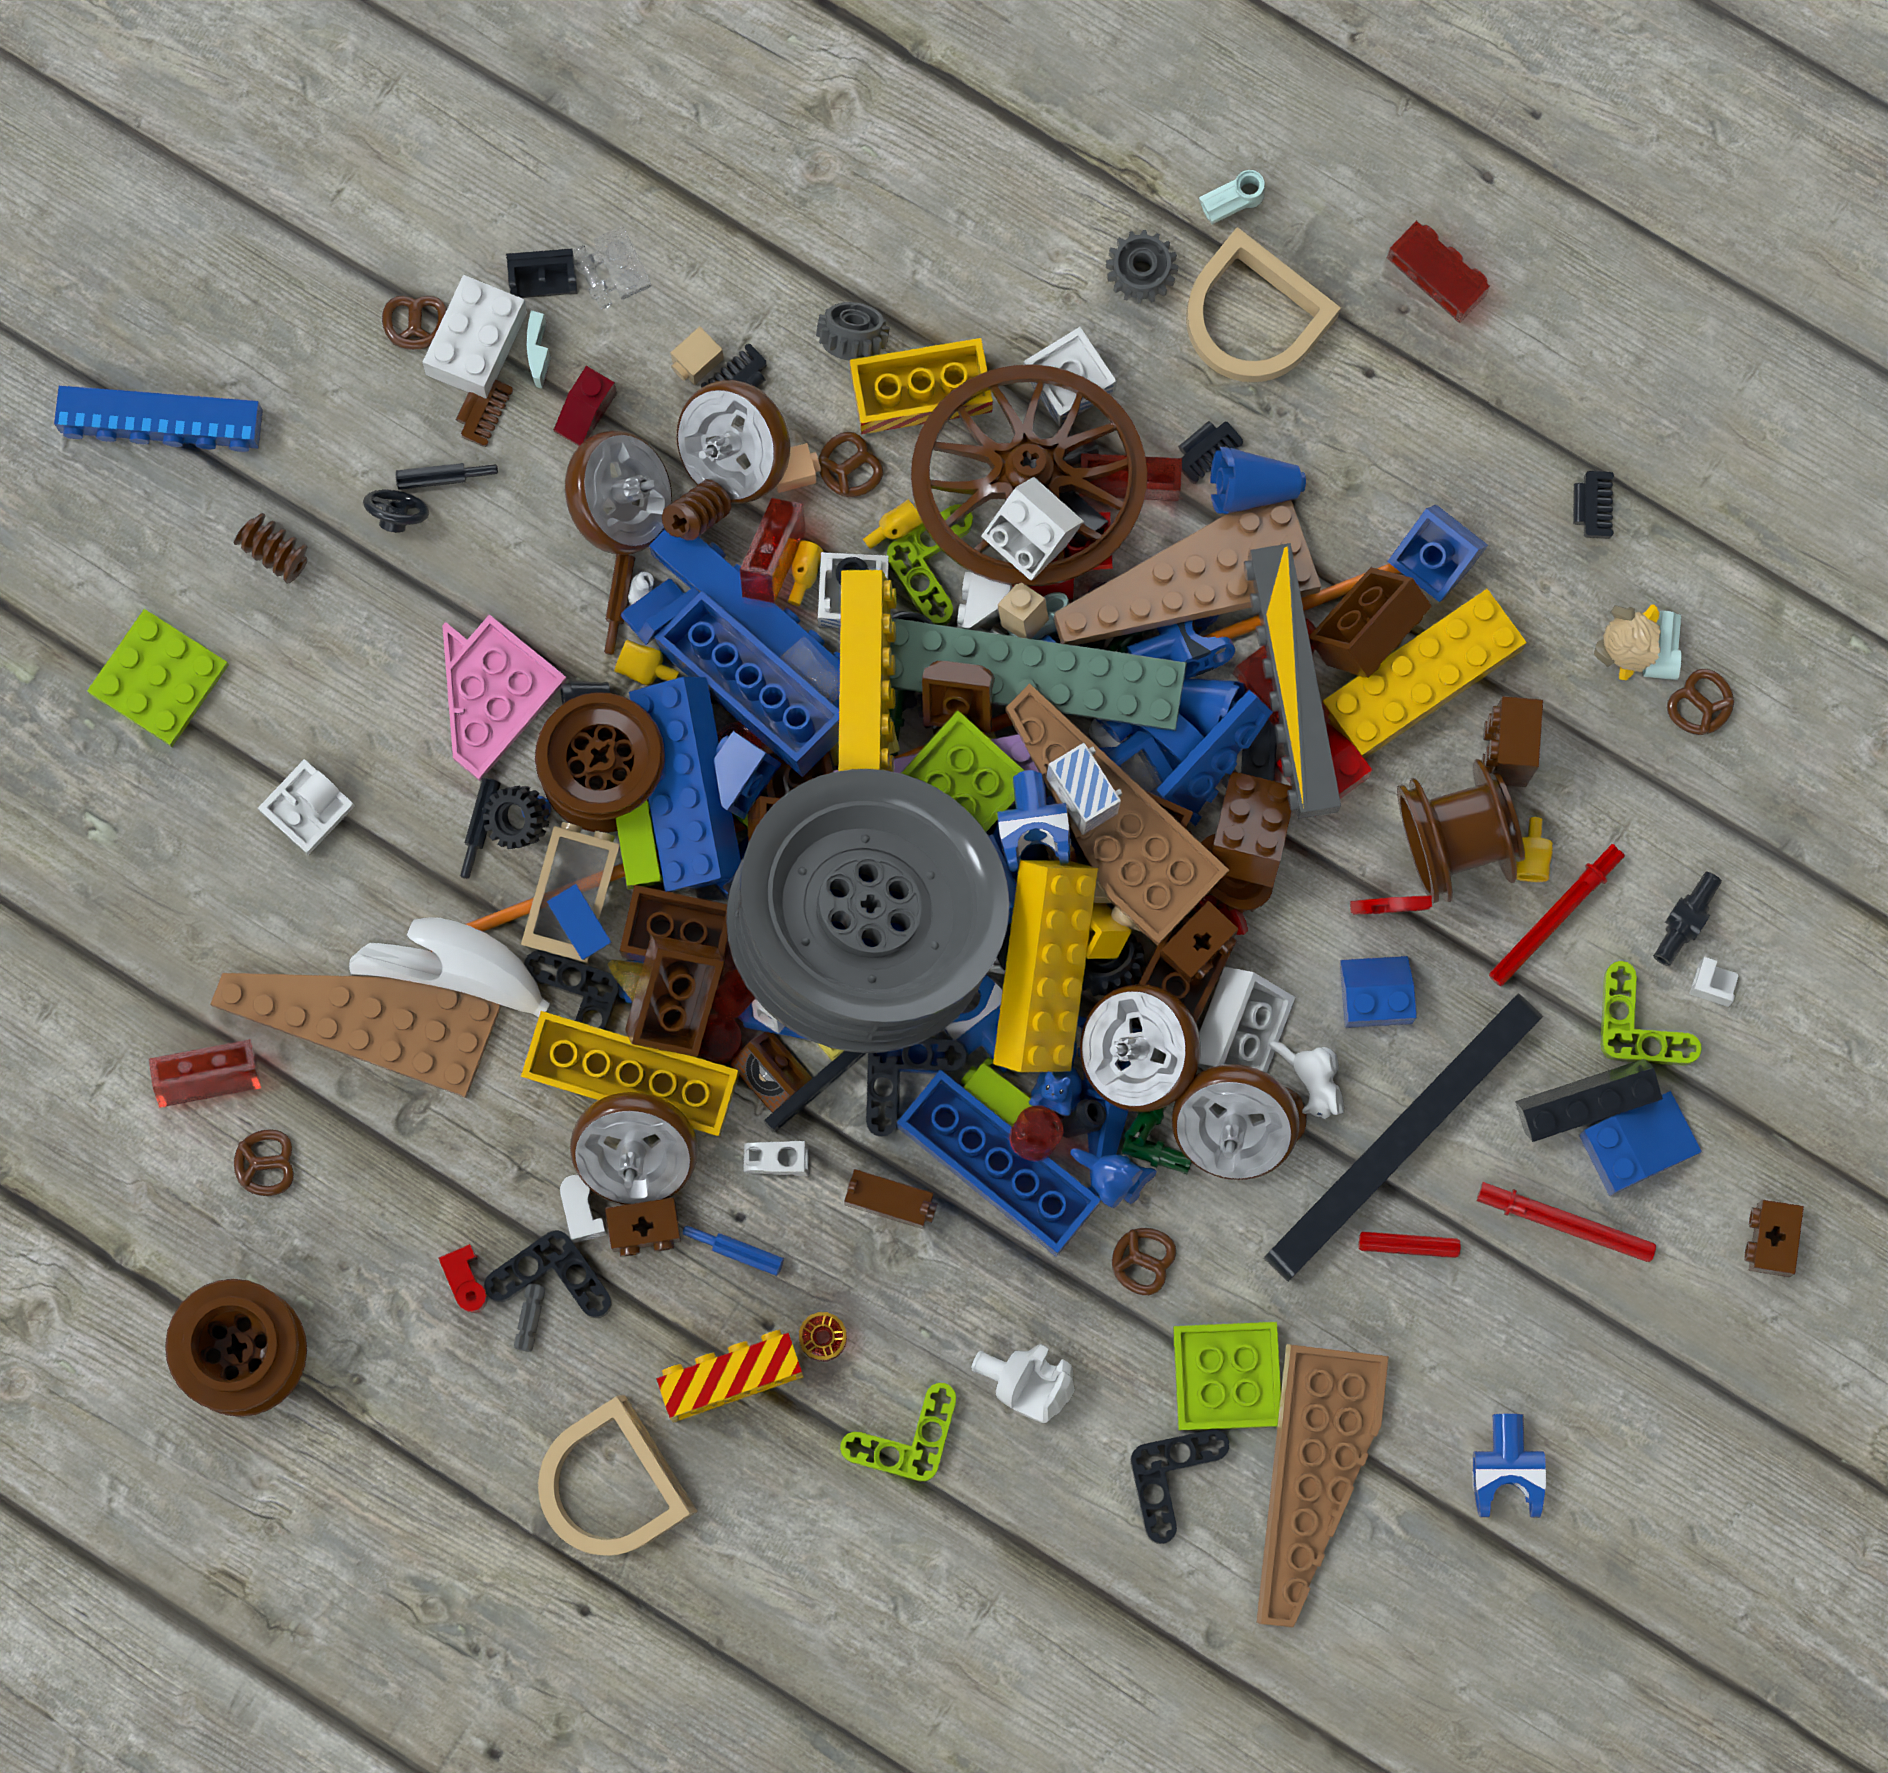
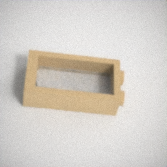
M562 822L561 828L553 827L521 945L587 963L588 958L582 960L573 944L561 941L571 942L547 901L577 884L599 920L620 844L614 843L615 836L595 831L594 837L581 834L582 827ZM533 933H538V934H542V935H545V936L553 937V938H555V940H554V939H551V938L543 937V936H540V935H536V934H533Z

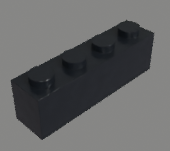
M1642 1059L1517 1100L1515 1103L1524 1133L1532 1142L1662 1100L1663 1097L1654 1067L1646 1059Z

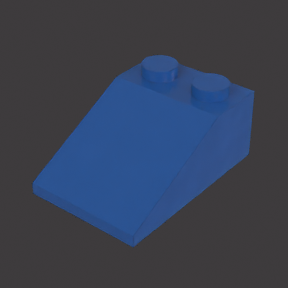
M1671 1091L1662 1094V1100L1612 1116L1585 1129L1579 1134L1609 1196L1702 1152Z

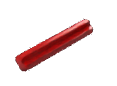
M1361 1232L1358 1247L1361 1251L1456 1258L1460 1255L1461 1243L1458 1238Z

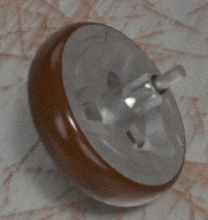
M736 380L713 382L696 391L686 402L680 413L676 435L678 452L686 472L696 485L702 483L705 479L713 480L727 492L731 503H747L762 498L779 484L787 470L790 459L789 431L779 408L763 391L751 384ZM741 416L745 419L744 425L737 427L734 423L737 417ZM744 453H746L751 464L749 468H746L739 459Z
M606 431L588 438L573 453L565 475V498L569 514L579 532L596 548L616 555L634 554L648 548L664 531L662 524L663 510L669 504H672V488L669 475L656 451L640 437L623 431ZM611 463L614 464L618 477H611ZM640 499L639 506L632 505L633 501ZM612 507L608 514L603 510V508Z
M1136 984L1121 987L1110 992L1093 1007L1082 1029L1080 1056L1088 1081L1103 1099L1123 1110L1150 1112L1170 1105L1180 1098L1190 1086L1200 1063L1201 1043L1193 1016L1177 997L1156 986ZM1139 1017L1142 1032L1133 1033L1132 1019ZM1163 1053L1166 1054L1164 1064L1153 1061L1156 1058H1163ZM1119 1060L1130 1061L1131 1065L1121 1070L1118 1062Z
M1219 1065L1195 1075L1187 1090L1175 1101L1172 1111V1130L1178 1147L1196 1167L1220 1178L1247 1180L1272 1172L1289 1157L1298 1138L1299 1115L1296 1104L1288 1090L1270 1074L1245 1065ZM1217 1103L1226 1110L1218 1115L1211 1106ZM1262 1113L1265 1119L1253 1123L1250 1114Z
M624 1092L604 1097L590 1105L582 1113L572 1131L570 1155L576 1173L586 1186L609 1201L628 1205L667 1199L680 1191L694 1172L698 1157V1143L691 1123L673 1104L646 1093ZM656 1134L660 1139L654 1144H650L648 1136ZM607 1136L621 1139L617 1146L605 1141Z

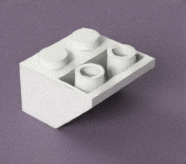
M1033 477L1015 487L981 537L1032 581L1067 546L1084 521Z
M965 571L962 600H967L966 605L960 604L957 628L974 631L978 627L991 629L1001 622L997 604L1009 593L1012 585L991 581L972 572Z

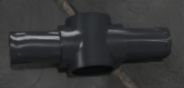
M1706 871L1691 895L1688 894L1685 898L1681 897L1665 921L1668 924L1666 927L1667 934L1653 955L1654 959L1659 963L1670 966L1683 945L1689 943L1691 939L1694 941L1710 917L1708 905L1722 883L1718 876Z

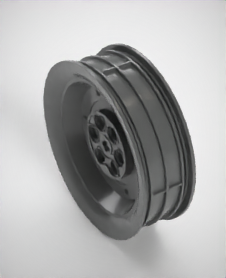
M877 769L837 771L816 777L789 791L770 808L757 825L730 888L726 918L728 941L738 972L747 988L769 1014L793 1032L815 1043L844 1051L874 1053L899 1050L918 1044L939 1033L957 1019L969 1005L1002 947L1009 917V894L1003 865L990 838L977 820L952 797L922 780L905 774ZM859 875H868L873 882H864ZM830 890H839L844 897H835L831 894ZM896 891L900 893L903 899H895L889 892ZM831 922L842 923L845 926V930L836 929ZM891 923L900 924L905 931H896L892 928ZM862 939L872 940L876 947H868L863 943Z

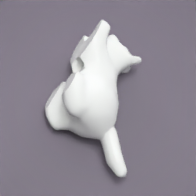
M1276 1041L1269 1043V1046L1274 1051L1279 1053L1294 1067L1296 1074L1310 1093L1309 1102L1302 1110L1304 1114L1311 1113L1316 1117L1326 1119L1331 1113L1333 1115L1344 1113L1340 1088L1333 1081L1334 1075L1339 1069L1338 1059L1331 1049L1318 1047L1312 1051H1302L1294 1054L1282 1043Z

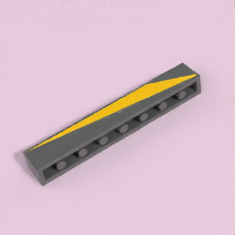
M1291 543L1250 550L1248 561H1244L1246 580L1253 582L1255 593L1250 594L1251 608L1253 614L1259 613L1261 626H1256L1259 646H1265L1267 658L1262 659L1263 671L1266 679L1271 678L1273 691L1269 692L1271 711H1277L1280 724L1275 725V733L1278 745L1284 744L1286 757H1281L1284 777H1290L1292 790L1287 791L1290 810H1296L1298 819L1337 813L1341 807Z

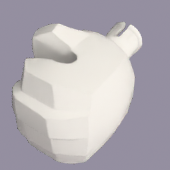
M1042 1344L1035 1346L1029 1351H1015L1007 1362L980 1350L974 1358L971 1367L973 1372L998 1381L996 1396L1002 1403L1040 1423H1046L1053 1416L1057 1415L1064 1405L1069 1402L1075 1390L1072 1365L1061 1359L1057 1366L1047 1363L1045 1358L1049 1348Z

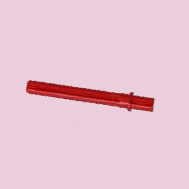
M1611 844L1593 864L1587 863L1585 865L1586 870L1578 877V880L1489 973L1490 978L1497 985L1503 986L1581 902L1601 883L1605 884L1607 882L1606 876L1625 857L1624 853L1618 850L1614 844Z
M1485 1182L1481 1184L1476 1201L1503 1210L1506 1216L1511 1213L1645 1262H1651L1654 1258L1656 1244L1516 1194L1517 1190L1515 1189L1510 1192Z

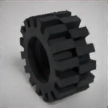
M519 785L497 791L498 793L492 794L489 797L492 801L487 802L484 808L490 810V812L483 814V820L489 819L490 824L484 825L486 831L492 830L494 832L489 836L492 841L500 839L497 845L501 847L507 846V849L521 848L540 841L539 837H543L546 833L542 828L549 826V820H544V816L550 814L549 809H542V805L546 804L545 799H536L540 794L538 791H530L531 787H520ZM513 804L518 805L524 813L525 823L520 830L514 829L508 819V810Z

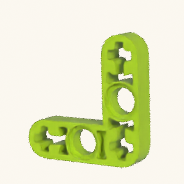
M961 504L952 505L940 512L944 520L950 517ZM971 512L965 516L964 527L960 528L957 524L951 527L960 539L971 531L973 526V515ZM922 523L909 534L889 545L887 549L889 566L919 612L927 616L935 625L945 626L951 621L953 616V605L925 563L927 559L942 550L937 544L927 547L921 542V534L927 531ZM900 549L902 552L909 551L910 553L907 555L909 564L913 568L918 563L919 567L911 569L903 576L902 573L907 572V567L902 560H894L896 550ZM914 576H926L930 582L929 587L922 592L915 591L910 585V581ZM934 591L938 593L933 595V600L937 606H946L944 617L942 618L937 614L930 615L932 605L926 598Z
M1616 961L1611 964L1605 971L1603 981L1600 1045L1604 1056L1614 1061L1635 1062L1646 1059L1649 1063L1682 1066L1695 1062L1700 1056L1702 1048L1699 1039L1693 1034L1634 1029L1636 971L1631 964L1625 961ZM1618 969H1623V975L1629 976V980H1625L1622 984V993L1629 992V997L1621 994L1610 996V991L1614 993L1617 991L1618 982L1616 979H1612L1611 975L1615 974ZM1619 1001L1626 1005L1628 1014L1625 1019L1617 1020L1611 1016L1609 1007L1613 1002ZM1615 1036H1620V1042L1631 1043L1633 1041L1632 1036H1636V1055H1631L1633 1047H1622L1619 1053H1615L1614 1047L1608 1046V1042L1612 1041ZM1655 1038L1660 1044V1052L1655 1056L1645 1054L1642 1050V1041L1644 1039ZM1666 1039H1671L1669 1046L1675 1047L1680 1046L1683 1040H1685L1688 1047L1693 1048L1694 1052H1690L1687 1058H1684L1681 1051L1671 1050L1669 1052L1670 1058L1665 1057L1668 1047Z
M936 1383L928 1388L912 1446L862 1432H851L843 1437L840 1450L842 1456L850 1463L920 1482L931 1480L938 1471L956 1404L954 1389L946 1383ZM940 1389L946 1390V1397L951 1398L949 1404L944 1403L940 1412V1415L947 1414L946 1421L936 1416H925L927 1409L934 1413L936 1402L931 1399L932 1393L938 1394ZM929 1422L938 1424L942 1430L940 1439L935 1442H928L922 1436V1428ZM855 1438L861 1439V1445L870 1449L872 1441L879 1443L874 1451V1463L866 1461L869 1457V1454L859 1452L857 1457L850 1456L851 1451L846 1448L847 1442L853 1443ZM918 1443L927 1448H938L937 1455H934L932 1452L929 1453L928 1464L933 1465L931 1471H925L923 1476L918 1475L917 1468L913 1466L914 1460L920 1461L923 1450H916ZM886 1447L895 1448L899 1452L898 1463L891 1467L884 1466L879 1460V1454L882 1449Z

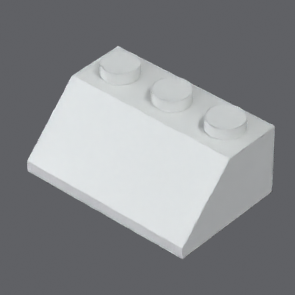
M1224 967L1199 1032L1201 1056L1198 1067L1206 1070L1219 1065L1237 1064L1257 1068L1267 1073L1275 1053L1269 1046V1043L1271 1041L1279 1042L1295 997L1254 972Z

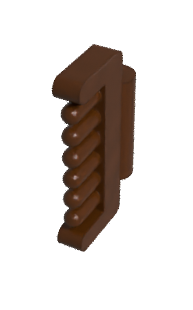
M495 379L487 399L473 392H468L456 417L457 422L464 424L461 432L462 438L482 447L488 446L486 438H491L492 434L479 428V426L490 431H494L495 426L482 420V418L494 424L499 422L497 417L486 413V411L496 416H501L502 411L489 404L504 409L506 407L505 403L492 397L505 402L509 401V396L507 395L513 393L511 386Z

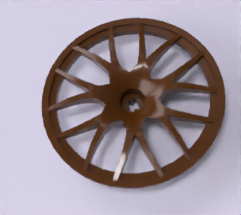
M1034 364L1013 365L981 373L965 381L939 402L927 418L915 444L911 467V484L916 509L925 529L940 549L957 564L991 581L1007 585L1023 583L1026 586H1045L1061 583L1093 570L1107 560L1123 544L1135 526L1143 507L1147 487V465L1143 445L1132 420L1122 406L1100 386L1083 376L1052 366ZM1025 382L1037 383L1023 423L999 389V386ZM1050 384L1076 393L1077 395L1071 410L1060 430L1053 438L1040 440L1033 432V425L1044 385ZM991 390L1014 434L1011 443H996L985 435L969 416L963 405L974 397ZM1082 398L1096 406L1111 422L1069 437L1077 418ZM958 412L966 428L979 446L937 442V438L953 414ZM1114 431H1117L1127 457L1118 462L1093 468H1072L1064 461L1065 456L1070 452ZM933 450L987 463L992 469L986 477L971 481L952 482L930 479V463ZM1028 457L1029 460L1037 459L1035 461V468L1032 469L1029 465L1023 467L1024 458ZM1128 467V486L1123 502L1090 483ZM1033 477L1058 499L1059 493L1073 491L1120 510L1113 523L1103 535L1082 524L1077 533L1095 542L1067 558H1064L1062 550L1056 556L1057 561L1050 562L1032 581L1012 563L982 554L991 546L985 539L975 548H972L951 529L963 517L991 499H1005L1006 502L1015 487ZM931 489L950 493L970 494L972 496L950 517L944 520L935 503Z

